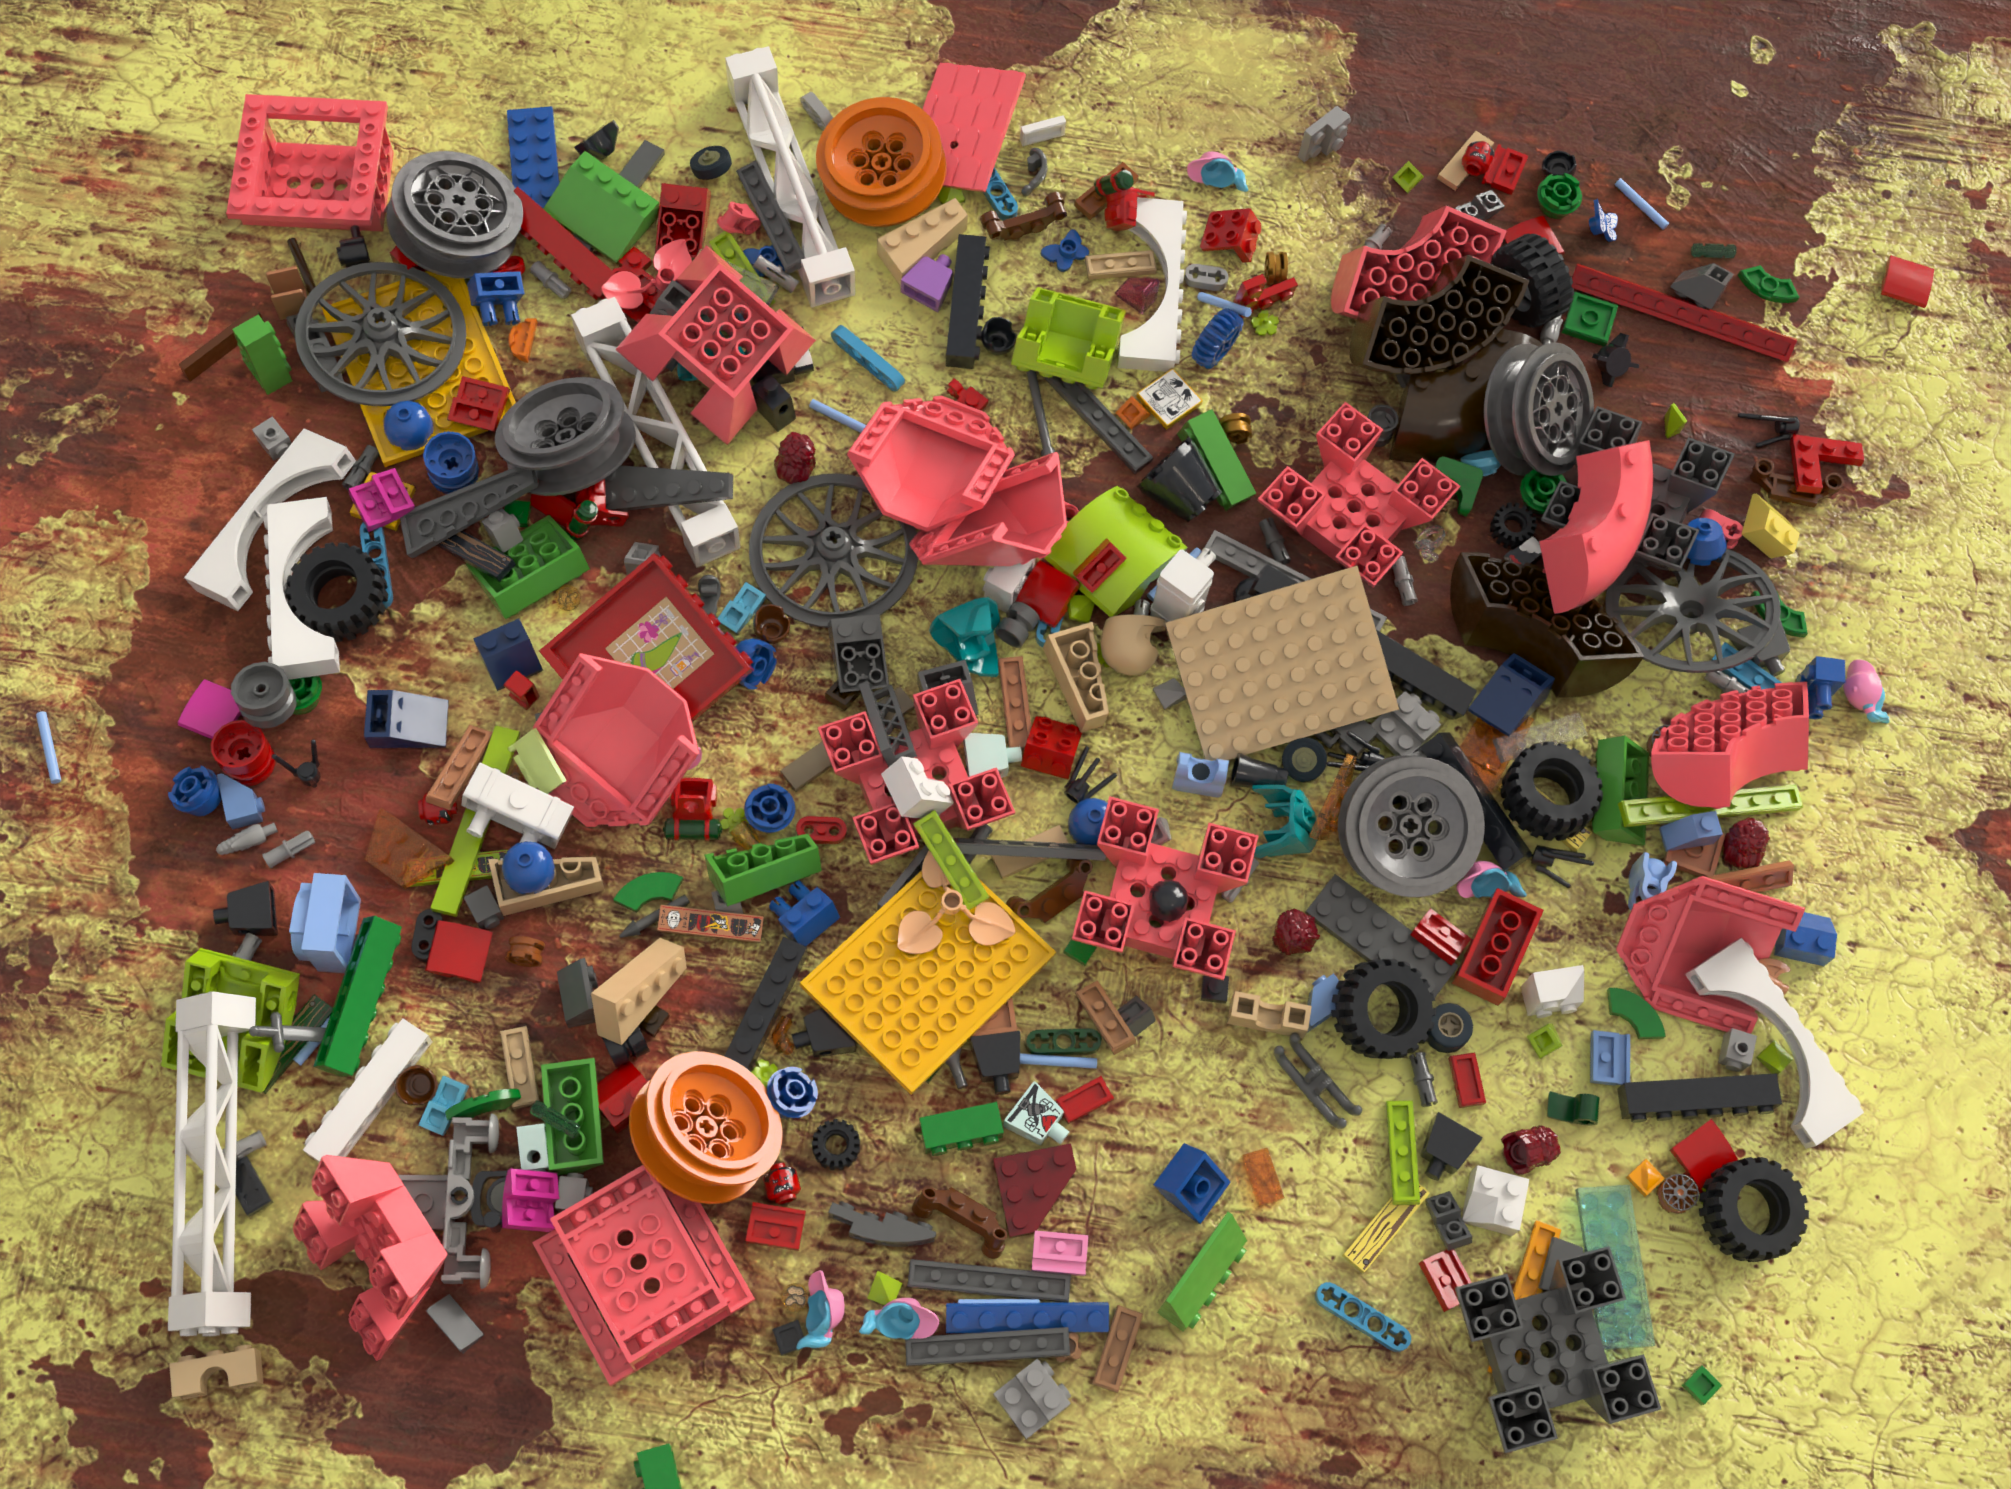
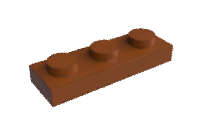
M1124 162L1107 174L1110 175L1119 170H1128L1133 175V185L1138 182L1139 178ZM1093 185L1075 200L1074 206L1091 220L1107 207L1105 196L1101 197L1096 193L1095 186Z

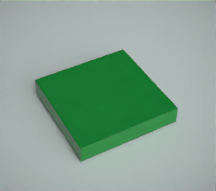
M1574 292L1572 296L1573 301L1568 309L1561 333L1606 346L1618 305Z

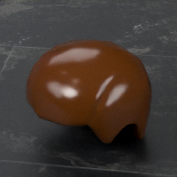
M773 604L764 605L755 613L753 629L760 640L769 644H777L784 641L789 635L790 619L786 617L782 607Z
M421 1065L406 1068L398 1075L395 1083L396 1095L407 1105H424L428 1103L429 1100L435 1097L439 1086L437 1075L430 1068Z

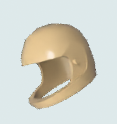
M1119 615L1106 619L1101 638V651L1104 661L1113 670L1124 675L1133 676L1145 673L1156 662L1158 657V650L1150 643V634L1166 630L1165 620L1147 615Z

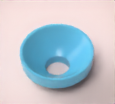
M1492 450L1475 452L1461 457L1462 463L1480 468L1483 471V476L1496 473L1497 469L1501 466Z

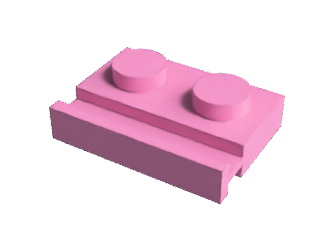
M1035 1231L1031 1271L1085 1276L1088 1235Z

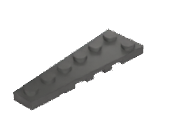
M619 466L605 478L606 509L628 511L733 499V475L725 472Z
M514 467L416 506L415 509L400 518L407 555L411 558L417 557L537 488L538 481L535 470Z

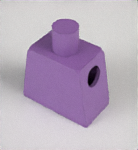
M940 254L936 261L929 257H923L902 277L901 293L939 312L952 284L953 271L948 268L952 263L951 259L944 254Z

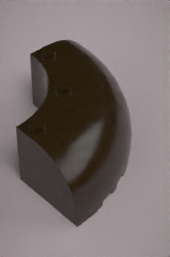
M1470 255L1443 265L1433 286L1416 301H1402L1383 296L1361 305L1350 342L1349 353L1351 363L1371 371L1408 375L1426 373L1461 362L1490 343L1496 337V334L1507 325L1515 308H1518L1530 280Z
M1501 329L1490 343L1483 347L1473 359L1462 366L1439 373L1410 374L1400 399L1398 424L1394 431L1389 460L1418 463L1423 458L1426 461H1433L1435 463L1440 457L1455 458L1456 460L1483 448L1484 450L1489 448L1490 444L1484 421V401L1487 384L1495 364L1513 346L1533 344L1539 347L1543 344L1529 335Z
M1460 553L1452 572L1450 601L1453 618L1465 646H1481L1509 655L1517 654L1555 678L1551 690L1556 698L1582 697L1607 690L1628 677L1644 658L1629 633L1625 634L1618 626L1619 621L1615 617L1610 618L1602 610L1603 605L1595 599L1572 610L1554 614L1547 577L1542 572L1543 568L1527 562L1521 565L1512 562L1510 557L1505 556L1502 559L1490 557L1488 553Z

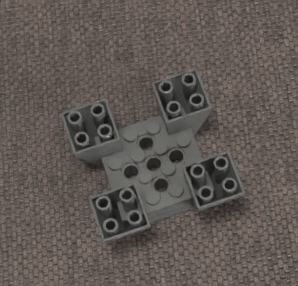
M1597 406L1579 442V448L1584 455L1636 443L1642 421ZM1688 437L1673 470L1653 464L1651 508L1641 542L1631 560L1659 570L1681 571L1699 533V529L1682 523L1687 513L1717 494L1735 453ZM1560 480L1541 521L1556 530L1564 528L1569 522L1568 517L1574 502L1579 500L1581 489L1577 488L1578 486Z
M1610 1246L1557 1260L1549 1287L1550 1291L1515 1300L1508 1274L1455 1287L1470 1341L1482 1340L1489 1365L1492 1368L1497 1393L1489 1396L1488 1401L1504 1453L1558 1439L1549 1409L1575 1401L1584 1400L1608 1424L1662 1410L1644 1354L1608 1362L1592 1309L1627 1300ZM1534 1316L1540 1321L1539 1330L1534 1329L1532 1325ZM1568 1336L1574 1342L1572 1350H1569L1566 1346V1338ZM1542 1343L1548 1347L1549 1353L1547 1357L1541 1354L1540 1347ZM1517 1350L1521 1351L1523 1354V1362L1521 1365L1518 1364L1515 1360V1353ZM1551 1370L1554 1371L1557 1376V1381L1555 1384H1552L1549 1380V1373Z

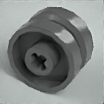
M268 662L253 663L243 668L235 676L231 684L233 699L244 720L253 727L264 729L278 726L284 723L296 708L295 692L284 670L276 664Z

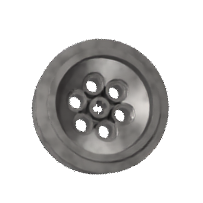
M430 152L406 163L396 175L387 208V226L393 241L400 251L418 266L446 277L471 278L474 273H491L497 270L510 258L522 225V202L514 193L515 187L512 182L490 163L461 152Z
M1546 343L1539 347L1533 344L1513 346L1495 364L1485 394V428L1490 447L1496 459L1509 472L1523 476L1532 470L1543 475H1560L1570 470L1576 464V456L1582 455L1579 442L1594 413L1592 387L1583 362L1570 347L1561 343Z
M576 377L547 383L523 396L501 419L495 434V444L500 456L507 462L508 470L514 467L535 470L538 487L529 493L555 496L583 490L613 473L630 454L634 446L636 431L632 419L624 411V401L616 387L601 379Z
M1393 756L1380 760L1366 768L1350 784L1342 799L1338 814L1340 845L1348 863L1355 872L1373 886L1405 897L1430 896L1452 887L1468 873L1475 863L1484 838L1485 823L1482 806L1469 781L1448 764L1420 756ZM1399 795L1402 798V805L1395 809L1392 802L1394 797ZM1424 797L1427 801V806L1424 810L1420 811L1417 803ZM1385 816L1388 819V825L1386 828L1380 829L1378 827V820ZM1435 820L1437 830L1430 834L1428 824ZM1404 822H1412L1411 828L1403 827ZM1396 839L1398 841V848L1396 851L1390 852L1388 844L1391 840ZM1421 841L1423 850L1421 853L1415 854L1413 846L1416 842Z

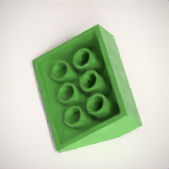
M584 151L570 166L543 209L565 229L617 264L658 219L659 202Z
M550 515L522 530L520 534L523 541L503 553L512 558L516 565L500 582L466 563L469 571L505 619L516 615L522 609L532 603H536L542 597L558 590L562 585L581 576L590 569L580 547Z
M1230 1212L1226 1213L1157 1312L1182 1332L1188 1326L1191 1329L1194 1328L1201 1318L1198 1311L1204 1304L1208 1307L1217 1295L1213 1289L1218 1282L1222 1285L1226 1282L1232 1273L1228 1269L1233 1261L1239 1263L1247 1251L1243 1248L1247 1239Z

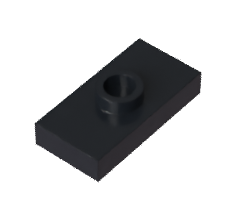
M245 1156L236 1161L235 1195L246 1215L250 1217L274 1202L250 1159Z

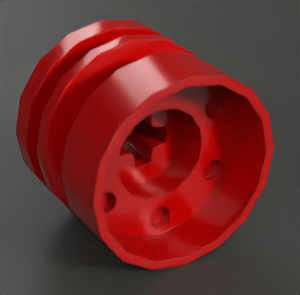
M245 720L231 721L221 726L211 741V753L223 773L244 786L257 785L265 781L273 772L276 761L272 758V755L275 754L262 730L258 727H253Z

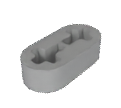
M809 92L800 97L801 104L812 120L824 131L833 117L813 92Z
M1201 264L1189 265L1184 275V281L1188 286L1211 291H1221L1226 288L1229 278L1227 271L1223 268ZM1193 273H1197V278H1193ZM1215 277H1220V282H1216Z

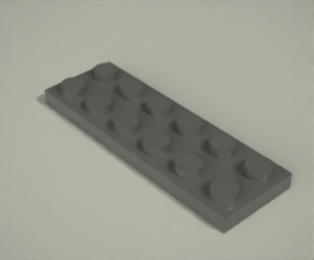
M1334 874L1305 912L1307 915L1315 917V922L1367 962L1368 960L1396 959L1397 962L1404 961L1410 964L1411 968H1417L1422 973L1420 978L1427 979L1430 987L1428 991L1429 993H1434V997L1437 996L1458 968L1456 963H1453L1451 966L1410 935L1412 931L1336 874Z

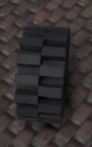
M1507 503L1506 507L1502 505L1496 511L1490 523V532H1493L1492 538L1497 537L1496 543L1499 545L1503 542V547L1506 549L1508 545H1511V549H1515L1516 546L1525 543L1533 536L1537 524H1534L1536 517H1531L1533 512L1531 510L1526 512L1527 506L1525 505L1519 508L1520 503H1515L1514 507H1512V503ZM1505 521H1517L1521 525L1522 530L1517 533L1509 531L1505 527Z
M833 1119V1122L828 1120L824 1122L823 1126L820 1125L817 1128V1132H814L812 1141L815 1159L821 1163V1166L824 1168L829 1167L833 1171L835 1168L843 1170L845 1166H851L852 1162L858 1158L857 1155L860 1152L859 1134L854 1130V1126L852 1124L848 1125L845 1120L839 1122L838 1119ZM839 1135L845 1139L847 1146L842 1153L831 1154L826 1149V1141L831 1136Z

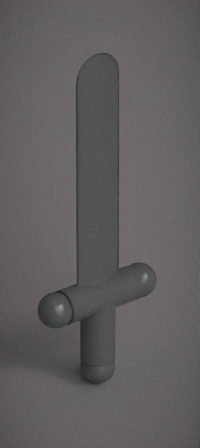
M274 1012L270 1016L271 1027L252 1026L249 1029V1034L254 1037H272L273 1049L275 1052L280 1053L284 1050V1040L322 1042L326 1028L282 1025L280 1013Z

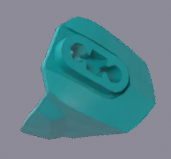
M989 597L977 598L938 615L933 620L929 628L932 638L940 646L944 647L957 661L966 660L969 673L987 677H997L999 675L998 656L993 632L1000 622L996 601Z
M1253 785L1252 790L1267 800L1268 804H1265V808L1271 809L1274 817H1289V822L1281 829L1263 832L1268 843L1257 846L1254 857L1263 858L1265 856L1273 857L1312 852L1319 839L1320 830L1316 813L1304 792L1290 789L1285 785Z

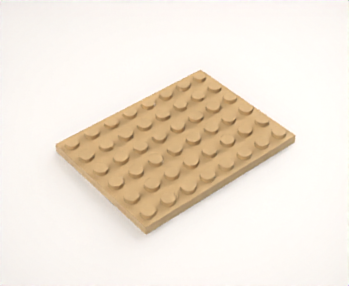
M1358 566L1165 623L1205 760H1230L1236 758L1238 753L1250 754L1399 710Z

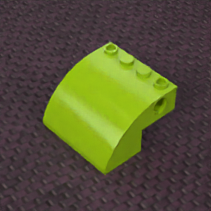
M1037 287L1030 298L1025 323L1017 337L1011 365H1015L1020 371H1038L1039 375L1043 377H1061L1062 381L1066 383H1084V386L1089 389L1103 388L1114 358L1127 310Z
M1116 486L1091 501L1067 523V527L1061 533V539L1053 544L1050 554L1044 557V559L1060 572L1079 581L1073 574L1074 570L1108 538L1127 559L1093 593L1080 581L1081 587L1079 590L1109 617H1113L1133 606L1141 598L1150 582L1160 576L1161 571L1179 550L1185 551L1188 547L1182 543V540L1177 535L1168 531L1160 520L1152 517L1143 505L1136 503L1126 490Z
M199 948L195 954L185 961L182 998L208 992L256 998L255 1026L271 1027L270 1016L274 1012L280 1013L282 1025L291 1026L296 1007L300 974ZM176 1011L166 1018L161 1062L162 1067L177 1070L178 1032H176ZM249 1031L238 1033L237 1087L260 1093L265 1090L281 1055V1052L277 1053L274 1051L272 1037H254L249 1034ZM223 1036L221 1038L227 1053V1036ZM189 1050L188 1074L206 1078V1067Z

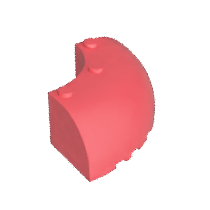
M1447 205L1422 217L1414 235L1399 250H1380L1364 245L1342 255L1332 288V310L1336 314L1357 319L1361 305L1383 296L1402 301H1416L1433 286L1444 264L1466 255L1490 264L1494 253L1501 247L1507 231Z
M1649 440L1576 456L1578 466L1577 488L1581 489L1579 500L1574 502L1567 525L1547 539L1539 541L1554 614L1572 610L1599 596L1622 574L1634 556L1646 528L1651 508L1653 464Z
M1807 682L1776 683L1775 688L1762 690L1760 686H1753L1751 690L1740 694L1737 690L1720 694V699L1710 702V700L1706 699L1691 706L1690 712L1686 714L1681 712L1675 716L1668 728L1663 727L1661 736L1655 739L1652 748L1651 765L1658 785L1670 797L1684 804L1720 809L1730 807L1735 793L1745 784L1757 778L1783 771L1808 770L1809 708Z

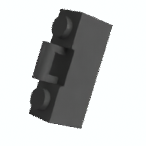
M1365 720L1328 730L1334 735L1333 738L1325 731L1314 735L1329 749L1338 741L1340 744L1339 749L1348 757L1352 755L1357 758L1366 748L1346 734L1347 731L1352 732L1369 744L1376 739L1378 732Z

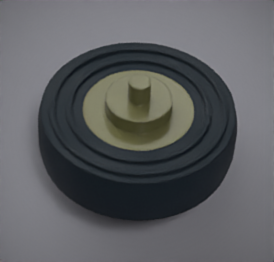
M722 146L703 148L695 153L690 160V167L694 176L701 180L720 177L732 165L728 150Z
M1304 737L1291 741L1283 751V768L1288 770V775L1294 780L1300 782L1315 780L1326 768V751L1313 738Z

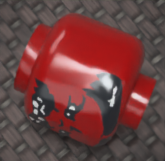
M1485 141L1470 143L1462 157V165L1465 171L1473 176L1485 174L1494 160L1495 153L1493 148Z
M425 793L422 800L418 802L420 819L425 820L428 825L450 823L453 814L458 812L457 801L448 810L427 803L426 796L428 793Z
M777 1163L772 1165L770 1171L763 1177L766 1195L769 1200L775 1201L777 1205L797 1199L796 1195L799 1194L801 1186L795 1168L785 1166V1163Z

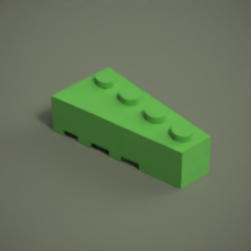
M256 315L232 329L238 342V347L241 350L243 362L267 395L292 382L289 374L292 369L286 361L287 357L280 348L281 344L275 336L276 332L269 321L263 322L261 317Z
M1213 409L1188 420L1177 435L1181 441L1190 437L1197 445L1219 485V489L1222 491L1216 498L1218 503L1227 511L1251 499L1256 494V491Z
M809 834L775 840V844L769 846L762 843L754 844L752 849L737 852L736 848L726 850L727 854L715 857L714 853L704 854L709 879L727 907L822 871L818 847Z

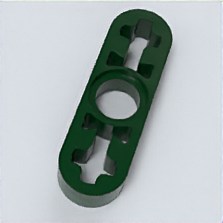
M1090 1028L1034 1030L1027 1036L1026 1048L1029 1053L1039 1055H1089L1099 1050L1102 1038L1098 1031ZM1075 1035L1079 1036L1078 1041L1086 1040L1087 1036H1091L1092 1040H1096L1092 1047H1088L1087 1043H1079L1078 1048H1074L1076 1043ZM1049 1036H1053V1049H1049V1043L1041 1044L1039 1049L1036 1048L1035 1044H1031L1035 1037H1040L1042 1042H1048ZM1059 1036L1069 1037L1071 1040L1070 1047L1066 1049L1060 1048L1056 1043V1039Z

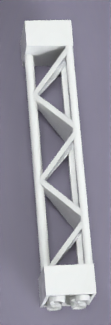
M769 46L726 57L728 87L757 163L787 222L788 219L803 223L802 252L805 259H801V268L798 269L810 306L815 307L854 296V267L846 247L841 249L837 247L779 95L777 66ZM745 104H748V113ZM761 147L776 151L774 182Z
M616 298L603 299L591 307L581 308L576 313L571 314L576 339L587 360L592 361L601 380L616 387L600 357L636 376L629 407L627 409L624 403V411L634 423L636 431L634 443L646 466L658 468L639 430L675 449L671 469L682 470L686 462L690 470L707 471L658 378L652 382L615 350L632 331ZM646 390H648L663 421L636 416ZM723 500L683 504L682 506L699 514L688 520L685 519L678 505L668 506L682 532L684 545L696 568L740 549L738 526Z
M208 992L176 1000L178 1044L172 1282L168 1307V1331H180V1336H197V1331L202 1336H219L220 1330L221 1334L238 1333V1328L250 1327L251 1293L234 1292L238 1033L249 1031L250 1027L255 1026L256 998ZM223 1036H227V1053L221 1038ZM190 1050L206 1067L205 1102L187 1119L188 1059ZM217 1080L222 1084L218 1089ZM226 1107L224 1158L216 1135V1126ZM187 1154L203 1171V1207L185 1224ZM215 1184H216L217 1187L219 1188V1191H218L216 1194H215ZM224 1213L222 1266L214 1243V1233ZM184 1261L201 1278V1292L183 1295Z

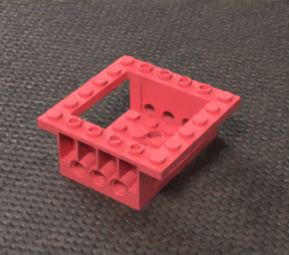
M246 94L226 214L228 219H241L243 225L350 230L352 226L356 225L359 226L360 231L383 232L386 214L384 209L387 206L394 156L385 127L388 111L387 102ZM268 119L360 123L357 145L341 146L276 142ZM293 182L301 183L297 188L289 187ZM316 183L324 184L320 189L312 188ZM340 184L347 185L344 190H336V187Z
M644 1165L550 1218L555 1230L532 1242L610 1386H613L755 1301L754 1296L701 1203L682 1198L666 1189L647 1171ZM624 1231H629L633 1234V1241L627 1246H622L618 1243V1237ZM568 1255H570V1257L572 1258L576 1268L578 1269L582 1279L584 1280L588 1290L590 1291L594 1301L596 1302L600 1312L602 1313L620 1348H618L614 1338L612 1337L608 1327L606 1326L602 1316L600 1315L596 1305L594 1304L590 1294L588 1293L585 1285L583 1284L579 1274L577 1273ZM637 1255H643L647 1259L645 1267L640 1270L631 1267V1261ZM650 1279H656L660 1282V1288L654 1294H649L644 1290L645 1283Z

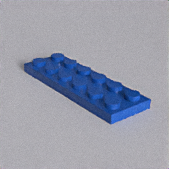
M553 107L507 110L512 184L515 188L518 186L544 208L560 183Z

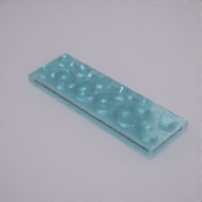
M1630 1185L1577 1188L1575 1192L1584 1251L1588 1252L1610 1246L1627 1299L1593 1309L1604 1350L1655 1346Z

